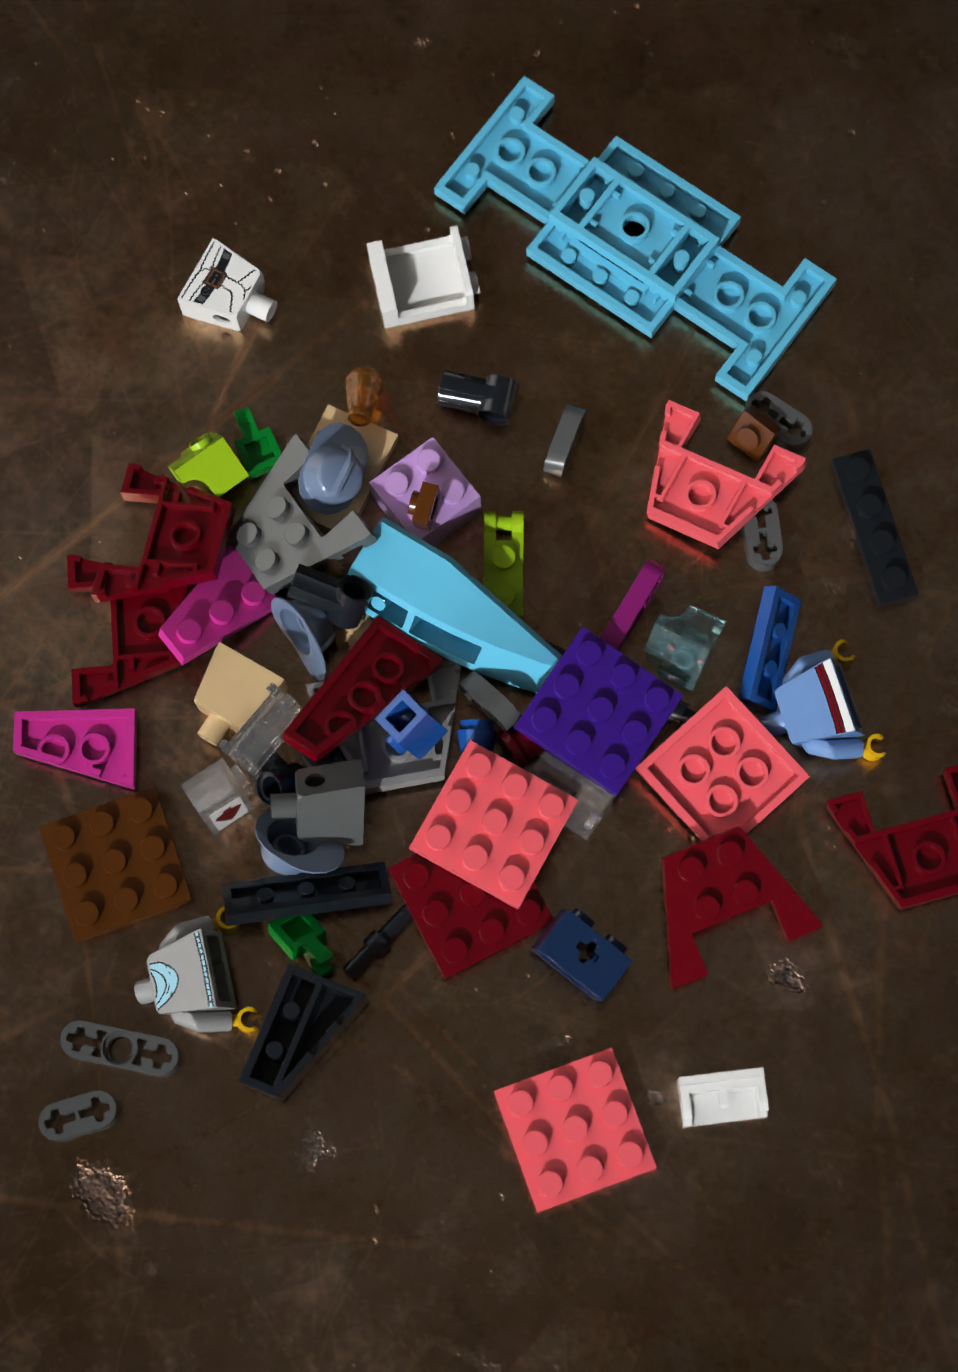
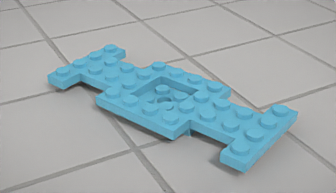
M523 76L435 185V195L463 214L468 212L487 187L545 224L527 247L526 255L650 338L654 336L673 310L677 311L734 349V352L716 374L715 381L744 401H747L748 397L756 391L833 289L837 278L804 258L783 287L722 247L740 224V215L618 136L614 137L599 158L594 156L589 161L536 126L555 103V95ZM637 222L644 227L645 231L639 236H629L623 228L628 223Z

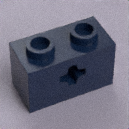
M577 908L573 912L569 909L559 910L530 950L594 1001H603L633 962L624 954L627 947L612 935L607 934L604 938L592 929L595 922ZM578 944L590 945L587 949L588 954L592 956L590 959L578 960L581 953L576 948Z

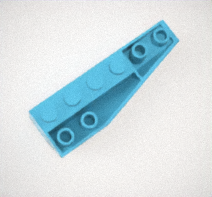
M383 517L373 530L378 541L366 548L363 546L347 574L365 579L373 589V595L365 614L373 619L379 616L428 650L443 658L493 679L537 693L562 655L451 556Z

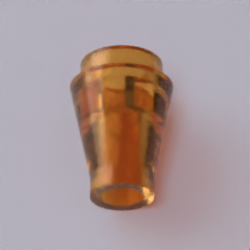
M359 367L354 369L346 378L345 388L349 411L348 421L355 426L363 427L370 424L384 385L380 374L376 370L368 367Z

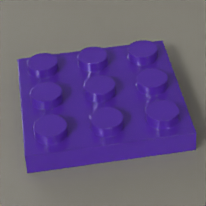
M582 627L513 728L611 796L616 797L683 695Z

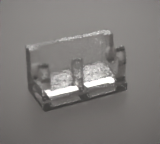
M272 682L266 688L269 696L229 743L223 739L218 745L225 755L252 776L259 771L284 741L282 740L284 731L302 710L295 698L288 693L284 695Z
M544 751L530 773L578 799L564 826L588 841L611 807L613 795Z

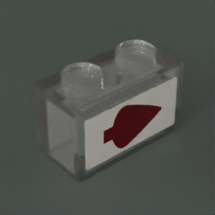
M223 758L180 785L213 835L255 809L249 800V797L255 794L237 764L229 768Z

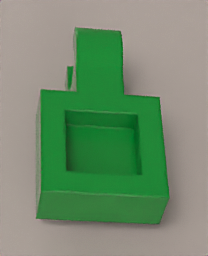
M249 407L234 412L237 425L243 436L235 440L234 445L245 470L249 474V480L269 473L280 457L281 451L270 426L258 430Z
M312 914L275 919L268 924V934L292 961L303 955L313 973L324 977L333 971V967L329 963L333 959V954L322 944L326 940V930Z

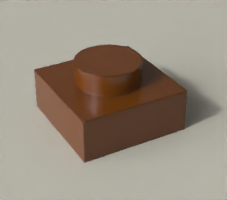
M751 405L743 411L728 435L727 440L755 462H758L764 458L782 428Z
M423 481L420 492L413 491L408 506V514L413 515L412 522L415 527L431 530L441 495L438 485Z

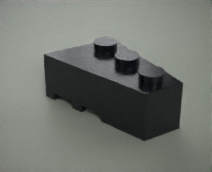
M288 963L238 1082L247 1088L283 1102L369 1003V998L362 992Z

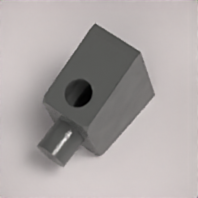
M355 759L297 770L295 772V793L271 794V818H295L297 838L301 841L363 845L365 781L362 760Z

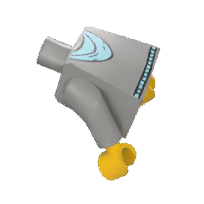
M224 906L218 910L214 918L206 915L176 924L159 944V950L148 956L147 966L150 977L136 981L134 992L140 1004L145 1005L155 1002L156 1011L159 1014L171 1015L175 1024L200 1033L231 1031L232 1027H238L245 1033H251L256 1031L259 1026H244L241 1022V1016L247 1012L258 1013V1010L254 1007H245L238 1014H231L230 1011L236 1009L237 1006L222 934H235L240 929V924L227 926L222 923L221 920L225 917Z

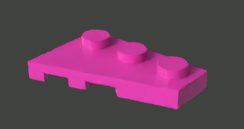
M231 543L224 553L218 579L198 583L161 626L158 636L183 666L218 645L219 642H223L271 613V601L277 596L263 589Z
M135 708L14 712L13 751L17 755L136 790L137 711Z

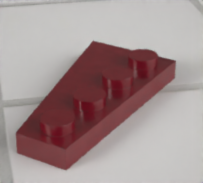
M377 616L284 731L282 740L314 762H317L377 717L403 689L407 693L439 670L443 666L444 660Z

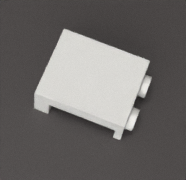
M457 225L450 227L449 236L385 250L383 249L382 240L366 243L385 328L475 309L474 295L480 294L478 279L475 271L468 272L466 260L472 259L467 236L460 238Z

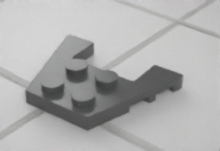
M298 434L291 438L229 534V540L263 589L270 594H274L291 585L299 564L315 569L333 559L336 561L344 559L343 555L361 545L366 548L378 541V538L363 518L354 510L325 536L316 526L292 492L293 487L298 484L301 468L310 450L308 444Z

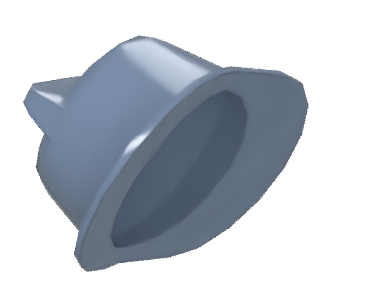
M343 423L329 424L319 430L311 444L306 460L301 468L298 484L299 493L304 503L315 512L325 515L339 513L350 505L362 488L369 456L363 437L352 426Z
M275 597L271 601V610L275 621L287 639L293 644L309 673L316 680L323 681L326 678L327 672L323 652L335 640L336 625L328 619L327 612L295 599L287 601L281 597Z
M271 810L264 812L256 821L254 830L257 840L261 844L262 859L268 868L278 874L328 873L337 869L343 863L345 852L341 844L309 842L298 839L295 818L272 819Z

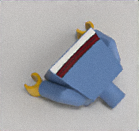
M842 639L835 643L831 651L823 649L799 657L783 677L782 686L775 690V697L780 710L762 716L760 718L761 724L773 737L788 733L791 743L803 748L810 755L833 760L855 759L863 756L868 761H876L884 757L887 752L876 753L870 746L871 742L883 740V735L878 733L872 734L863 742L860 737L865 736V732L843 669H847L851 665L856 655L843 657L838 653V651L846 649L849 642Z

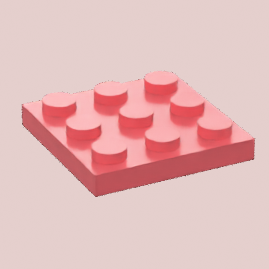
M727 686L635 768L700 841L736 826H740L748 834L810 777Z
M469 740L409 849L510 906L519 909L578 799Z
M612 1048L494 1091L537 1213L657 1169Z

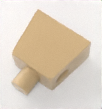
M219 642L194 699L197 708L208 715L197 734L210 744L218 746L229 728L242 736L249 731H253L289 690L285 679Z

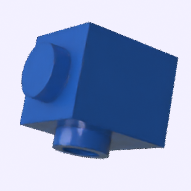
M404 689L375 718L389 733L385 740L400 755L403 756L408 751L419 760L448 732L421 703Z

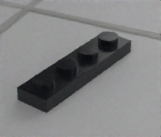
M867 449L833 458L831 467L878 609L916 599L919 593L871 450Z
M385 861L339 867L328 873L321 874L303 872L297 875H281L221 884L227 926L392 903Z

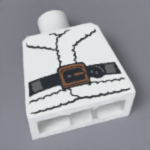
M215 239L211 240L177 298L183 315L235 331H241L251 315L269 322L277 308V301L263 295L266 288L263 273Z

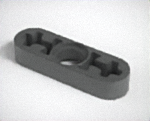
M82 1020L69 1023L65 1026L60 1036V1044L63 1051L70 1057L81 1061L156 1077L172 1075L177 1071L181 1063V1052L177 1045L163 1037ZM82 1029H85L87 1037L101 1041V1032H105L106 1035L100 1046L101 1057L95 1056L99 1049L93 1046L82 1045L80 1051H76V1045L71 1043L72 1035L77 1036L81 1033ZM119 1037H126L132 1043L130 1056L122 1061L114 1060L110 1055L111 1043ZM141 1041H147L143 1049L150 1052L158 1053L161 1050V1046H166V1053L172 1056L170 1063L164 1062L161 1065V1069H156L157 1063L155 1061L141 1057V1066L135 1065L141 1054Z

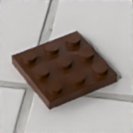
M155 786L39 826L69 926L76 943L194 902L158 790Z

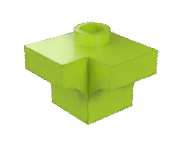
M212 431L192 441L189 447L180 453L182 457L167 466L179 482L184 484L191 480L201 481L207 491L216 497H220L249 476L224 437Z

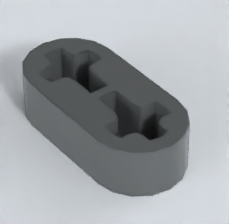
M758 391L748 397L744 410L751 405L761 408L765 404L769 407L768 415H764L782 428L773 443L790 452H798L808 446L813 433V426L808 417L767 391ZM796 425L802 428L801 437L798 435L793 439L787 437V428L793 429Z
M569 403L566 405L546 456L544 472L561 478L564 476L582 431L587 409Z
M773 499L761 509L762 512L769 513L765 516L764 528H758L756 516L742 527L747 562L752 568L764 572L774 569L779 564L783 553L779 513ZM760 538H765L768 550H774V552H771L768 560H763L760 553H754L758 551Z
M472 671L458 684L460 690L469 701L490 720H493L503 731L507 732L521 717L515 706L477 672Z
M101 1090L91 1091L49 1104L41 1111L38 1126L46 1138L57 1142H64L113 1126L118 1120L120 1106L117 1099L111 1094ZM100 1099L103 1104L110 1105V1110L104 1112V1120L101 1122L95 1116L84 1118L82 1113L94 1109L95 1100ZM59 1111L61 1115L66 1117L75 1115V1121L63 1125L64 1132L59 1134L57 1129L49 1128V1122L55 1120V1112Z

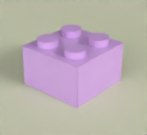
M433 437L369 482L372 499L387 518L432 546L440 543L482 512L481 496ZM423 481L438 485L441 491L430 531L415 527L412 522L413 515L408 514L411 495L414 490L420 492Z

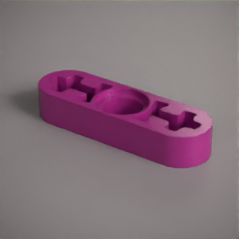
M651 559L645 562L600 639L619 652L621 651L661 584L667 571L666 567Z

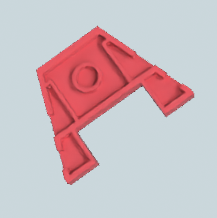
M668 400L665 407L663 431H661L657 465L654 468L648 501V518L719 549L805 469L807 465L806 458L773 445L756 478H751L686 450L687 444L701 421L700 413Z

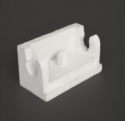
M759 1067L679 1077L677 1088L683 1128L767 1118L769 1106L764 1068Z

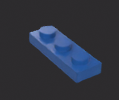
M777 585L764 586L738 696L741 702L762 713H772L777 710L778 703L775 697V690L782 686L802 600Z

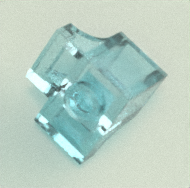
M691 604L685 613L680 616L670 617L660 614L644 649L645 652L662 660L656 674L693 691L709 658L715 650L726 621Z

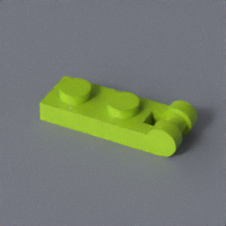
M484 511L483 585L523 620L524 511H512V515H496V511ZM496 531H512V540H496Z

